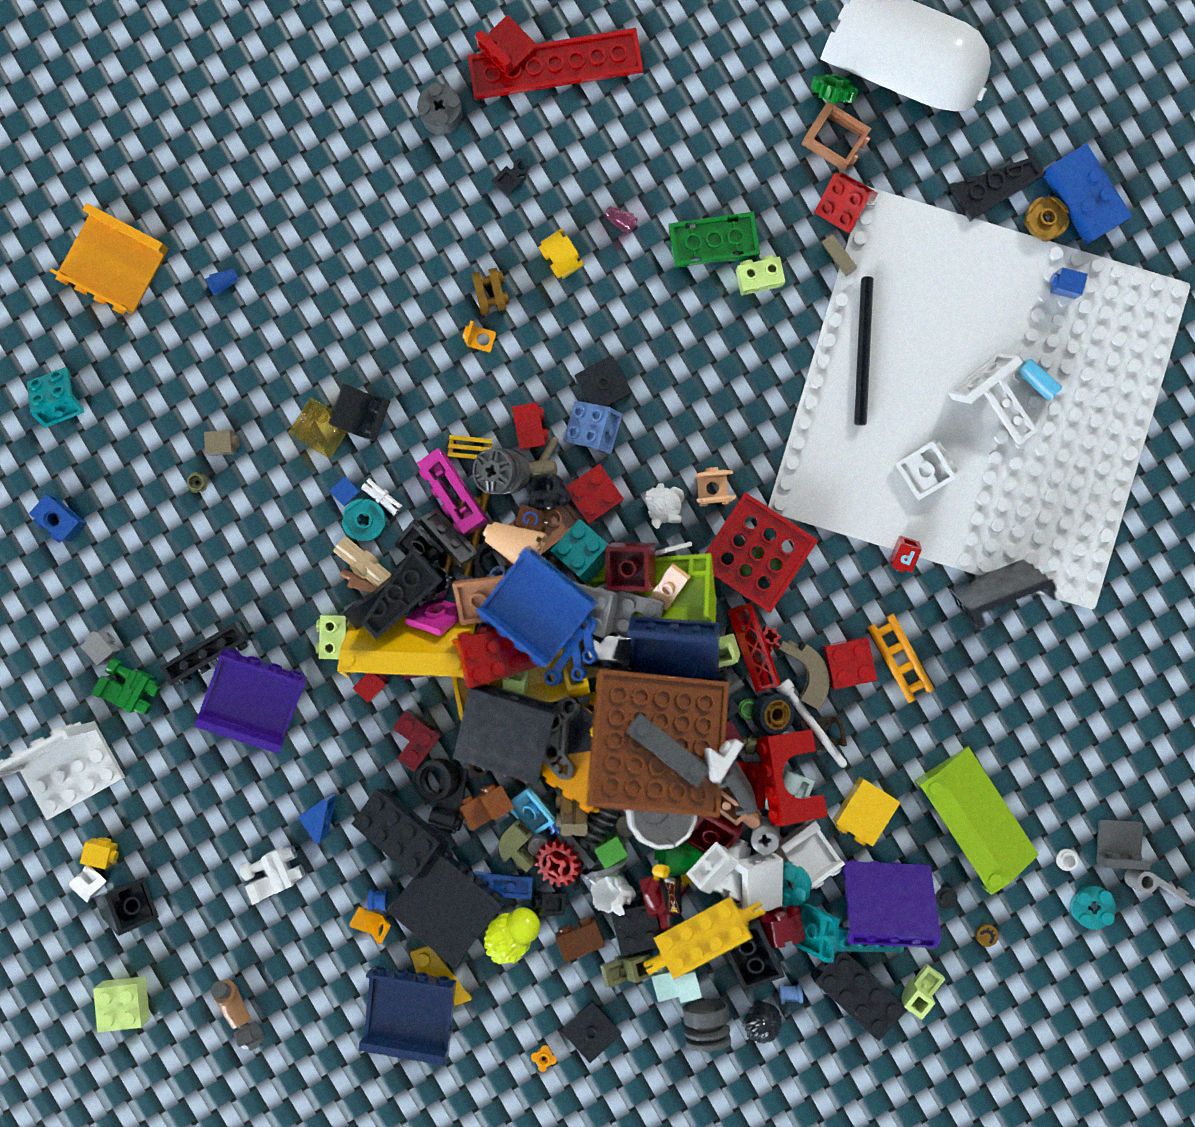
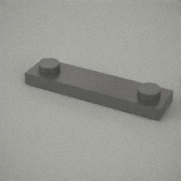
M641 713L637 714L625 731L694 787H698L710 770Z

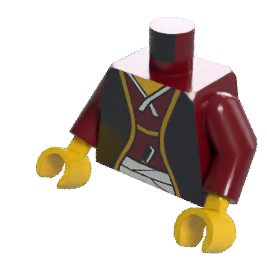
M663 864L655 865L652 870L654 876L640 880L647 914L659 918L661 929H670L674 927L672 916L682 913L681 898L688 889L686 888L687 884L694 885V882L685 874L681 875L682 882L680 883V879L668 877L670 872L669 866Z

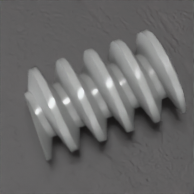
M761 816L760 825L757 828H752L751 836L753 848L757 852L766 855L773 853L779 845L780 826H772L769 816Z

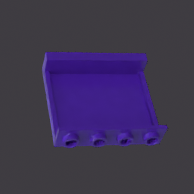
M222 649L194 727L279 754L307 677L296 670L288 671L282 669L283 667L276 663L267 664L261 662V659L255 656L246 657L240 655V652L234 649Z
M857 860L844 861L845 865L842 866L840 873L844 875L849 923L847 944L937 948L942 937L931 865H923L921 863L901 864L900 862L880 863L878 861L858 862Z

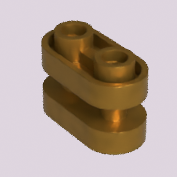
M497 268L488 269L490 276L481 278L480 271L471 273L481 315L490 314L489 307L497 305L498 311L507 310L506 305L510 304L507 292H502L501 284H505L502 271L497 272ZM492 284L495 297L486 298L484 286Z

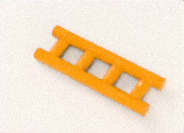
M894 613L886 617L889 622L888 624L877 629L874 623L867 628L907 702L911 703L916 700L913 695L914 692L924 687L926 692L929 693L934 690V687ZM894 631L899 642L888 648L882 636ZM904 649L909 661L898 667L892 655ZM914 668L920 680L908 686L902 674Z

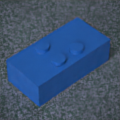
M1087 143L1051 164L1044 171L1045 175L1043 177L1056 198L1060 199L1067 206L1069 211L1067 215L1086 245L1132 217Z

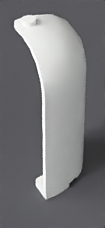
M851 0L849 4L845 3L838 16L841 22L835 33L831 31L820 58L825 62L923 104L950 111H966L972 108L978 100L982 101L987 91L984 86L987 82L991 66L988 45L979 31L964 21L913 0Z

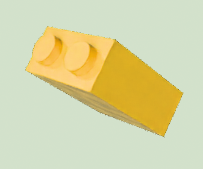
M859 776L832 820L837 824L836 828L847 835L849 831L855 835L854 840L863 846L868 843L873 847L901 802Z

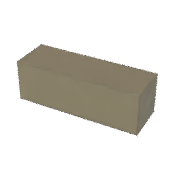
M833 234L822 241L823 247L845 276H848L857 269L856 264Z

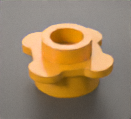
M543 1045L536 1053L534 1052L531 1055V1060L538 1065V1070L541 1072H545L548 1066L554 1065L557 1061L556 1056L552 1054L547 1045Z

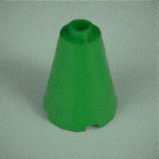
M683 841L677 847L673 846L674 848L655 849L654 860H658V865L669 866L670 872L668 877L685 875L705 853Z

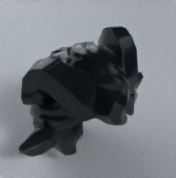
M549 473L547 476H534L532 478L533 485L530 486L529 507L538 510H550L558 506L564 507L570 502V493L565 488L563 480L559 475Z

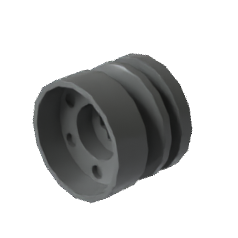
M491 448L484 450L477 456L473 464L472 473L477 487L484 493L513 494L518 493L526 486L529 481L530 467L526 457L517 450Z
M703 999L689 1002L682 1007L684 1024L688 1026L685 1029V1036L687 1037L686 1047L697 1052H711L730 1046V1027L726 1024L729 1021V1012L726 1002L717 999Z

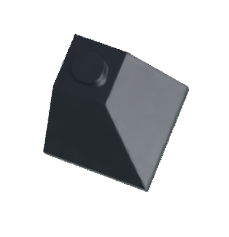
M145 877L94 896L101 917L117 936L159 917Z

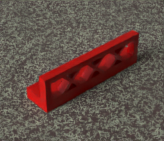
M753 603L736 606L728 610L755 692L780 686L781 683ZM745 609H748L751 617L750 620H748ZM753 632H755L758 637L756 643H754L755 637ZM760 652L764 654V662L762 660ZM767 673L771 675L773 683H770Z

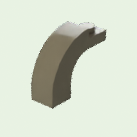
M789 639L786 642L780 640V647L778 649L799 660L806 671V682L798 698L821 710L829 690V674L826 664L811 646L803 643L799 650L797 649L799 645Z

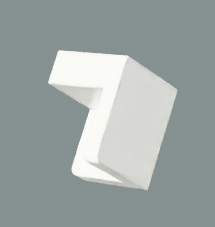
M86 865L83 871L70 882L69 886L88 902L104 887L106 880L91 866Z

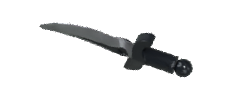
M631 857L624 858L607 869L602 864H595L590 869H582L584 865L582 862L579 866L581 872L577 875L578 877L573 889L575 891L582 886L583 879L589 880L592 877H602L615 872L623 867Z

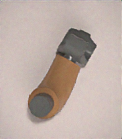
M228 979L215 982L211 987V994L231 1028H238V1030L233 1032L238 1047L249 1049L250 1051L257 1048L265 1039L264 1033L256 1021L248 1024L252 1019L245 1007L237 985Z

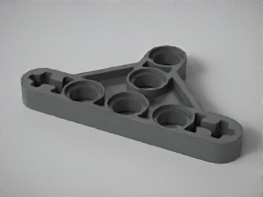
M565 697L557 704L559 710L556 717L559 720V724L556 728H551L543 761L558 778L570 780L576 774V766L567 756L569 724L579 714L580 704L576 699ZM568 702H573L574 710L567 714L564 709L565 705ZM554 747L557 754L554 759L550 760L547 757V751ZM558 762H561L564 766H569L567 768L568 774L562 773L563 768L557 764Z

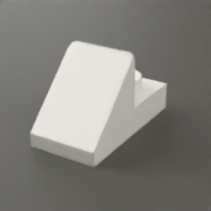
M737 739L725 741L720 747V755L710 748H704L706 765L710 769L708 771L709 780L721 782L743 746Z

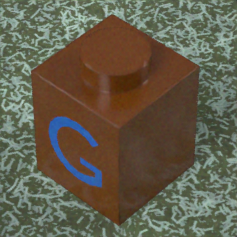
M521 504L514 526L544 532L548 522L547 519H544L546 512Z

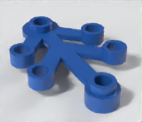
M590 614L584 620L587 628L583 627V623L578 627L573 637L562 647L565 650L555 666L545 672L544 681L549 686H556L563 682L564 675L562 671L571 656L574 664L571 676L575 681L586 678L587 673L583 667V661L590 664L597 660L598 654L594 649L592 637L596 630L597 622ZM584 639L586 651L581 656L580 642ZM588 653L592 654V660L588 658ZM577 670L581 672V677L577 676ZM550 674L554 677L553 681L550 678Z

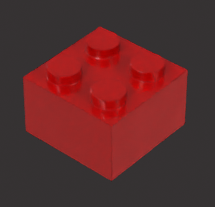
M598 464L565 487L570 493L571 500L588 525L624 501V498L601 464Z
M867 637L821 646L829 674L830 688L840 689L877 681L870 643Z

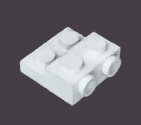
M933 440L895 464L918 500L957 478L956 472L958 468L953 460L948 462L944 456L947 451L941 442L936 443Z

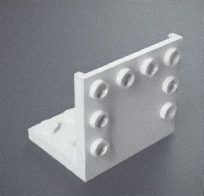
M95 721L85 724L78 722L73 725L59 727L50 732L51 737L45 740L43 737L30 743L31 748L27 750L19 749L10 754V758L0 760V777L20 771L46 820L53 818L125 778Z

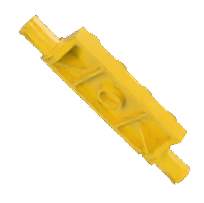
M729 897L654 937L660 954L643 962L645 968L650 967L646 969L647 973L652 975V973L666 966L674 980L752 939L753 937L747 925H749V921L765 914L764 908H760L762 907L761 902L758 900L742 910L736 906L733 898Z

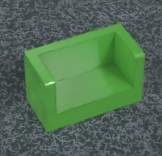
M617 829L604 835L605 840L599 841L601 845L595 848V853L605 869L628 856L627 846L617 832Z

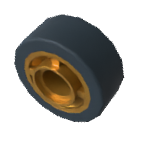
M766 692L755 700L751 717L754 725L759 730L772 735H779L786 732L792 725L795 710L793 703L788 697L775 692Z

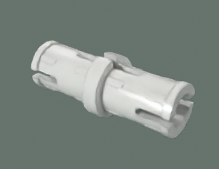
M370 478L366 481L367 484L364 483L361 489L374 498L377 504H381L391 512L393 516L402 509V504L398 503L389 495L386 489H381Z

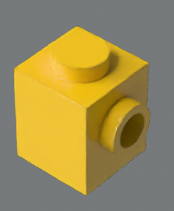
M103 837L98 839L92 838L86 841L80 864L107 869L117 861L119 852L116 850L118 844L112 843L111 839Z

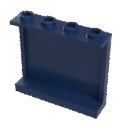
M631 616L628 627L631 670L643 672L649 670L650 673L664 674L671 677L719 681L720 623Z
M385 966L372 967L366 974V978L370 979L363 1039L359 1042V1051L444 1065L449 1057L456 980H451L447 976L433 977L424 972L408 973L405 969L390 970Z

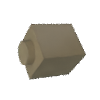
M231 430L204 432L205 454L211 456L237 454L239 437L235 432Z

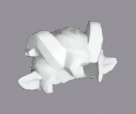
M660 483L656 488L646 491L645 501L648 505V514H650L649 517L652 518V525L656 529L660 527L661 523H681L682 517L679 514L682 509L681 503L684 500V492L677 487H672L671 489L664 488V484Z
M619 870L602 877H592L589 879L592 883L590 891L593 896V905H595L594 908L598 909L597 911L601 910L608 913L614 911L619 916L625 915L623 905H630L631 901L635 898V890L632 886L627 885L623 876L618 875Z

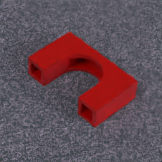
M813 730L757 738V751L760 755L761 774L764 778V793L768 801V816L771 825L785 826L828 817L824 795L796 798L788 792L783 782L784 766L792 756L816 751Z

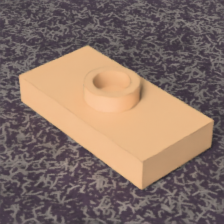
M672 564L650 597L665 601L663 609L667 611L690 579V576L675 564Z

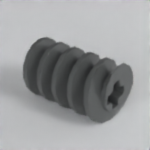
M598 808L600 810L598 813H589L588 815L592 821H587V835L580 836V838L595 848L601 845L599 841L605 840L603 833L608 834L610 832L607 825L614 826L615 823L611 818L618 819L619 814L616 810L621 811L620 809Z

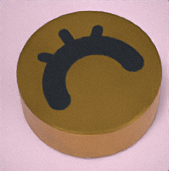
M983 923L975 930L976 940L985 947L993 946L998 941V931L991 924Z

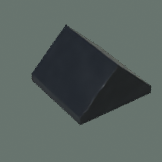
M415 519L411 521L394 543L405 556L415 546L430 564H435L446 554V551L420 522Z

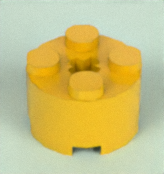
M561 228L540 242L541 246L538 248L546 260L549 258L552 260L553 264L550 267L557 278L562 276L564 279L585 264L583 260L577 261L580 258L578 252L567 235L562 237L565 232Z

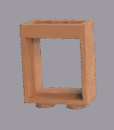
M827 101L804 137L802 145L845 171L848 165L852 167L858 159L859 155L856 154L858 149H864L870 140V137L867 135L871 128ZM828 118L859 137L846 159L814 140Z

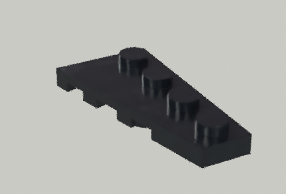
M1034 157L1009 164L998 170L994 169L976 177L966 178V180L958 183H951L947 188L968 220L972 222L1041 179L1045 174Z

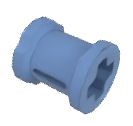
M797 983V986H783V984H779L781 1005L785 1004V1002L798 1001L803 1003L801 983Z

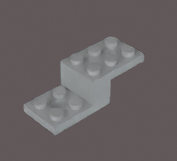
M574 582L599 602L590 613L597 622L593 635L604 638L614 632L628 637L630 618L634 615L635 611L641 612L643 617L661 618L665 601L631 591L607 590L606 584L593 588ZM583 621V627L586 629L587 624Z

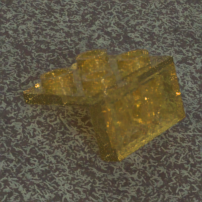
M310 397L288 433L330 459L347 431L329 425L328 422L333 410Z

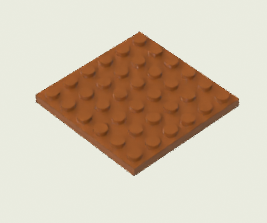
M598 669L586 806L720 817L722 788L719 787L717 782L709 780L708 773L698 787H694L625 731L637 714L641 713L706 765L704 748H710L720 755V747L725 742L729 682Z

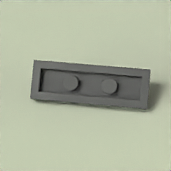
M438 508L420 518V524L459 567L464 566L477 557L478 551L462 534L458 533L453 524Z

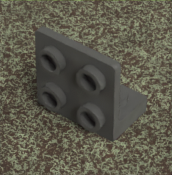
M1099 819L1096 862L1106 868L1150 870V861L1142 858L1141 854L1143 823L1139 821Z

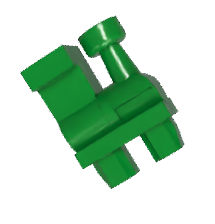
M113 658L105 670L109 675L99 678L91 694L98 698L101 697L129 713L148 714L153 704L144 699L147 693L156 697L160 693L162 686L155 681V676L142 670L132 671L122 666V661ZM118 674L126 680L122 683L111 676Z

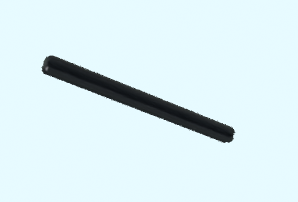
M871 276L861 278L854 424L857 426H865L867 424L874 281Z

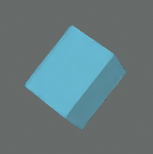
M532 784L525 786L510 799L514 807L511 813L516 819L520 818L532 830L533 835L538 834L556 822L555 811Z

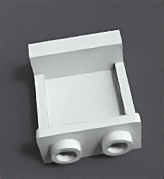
M815 820L806 821L779 841L778 846L787 860L793 862L792 865L796 867L801 866L806 870L814 889L822 886L825 882L824 879L830 875H837L842 870L841 867L845 865L820 831V826Z
M773 852L768 855L758 853L738 860L739 863L734 869L742 874V902L737 903L736 906L743 910L758 900L762 904L760 908H764L765 912L782 906L783 858Z

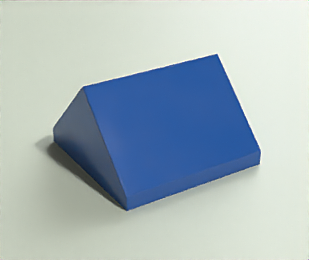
M331 793L298 816L313 841L317 844H320L329 835L337 793Z

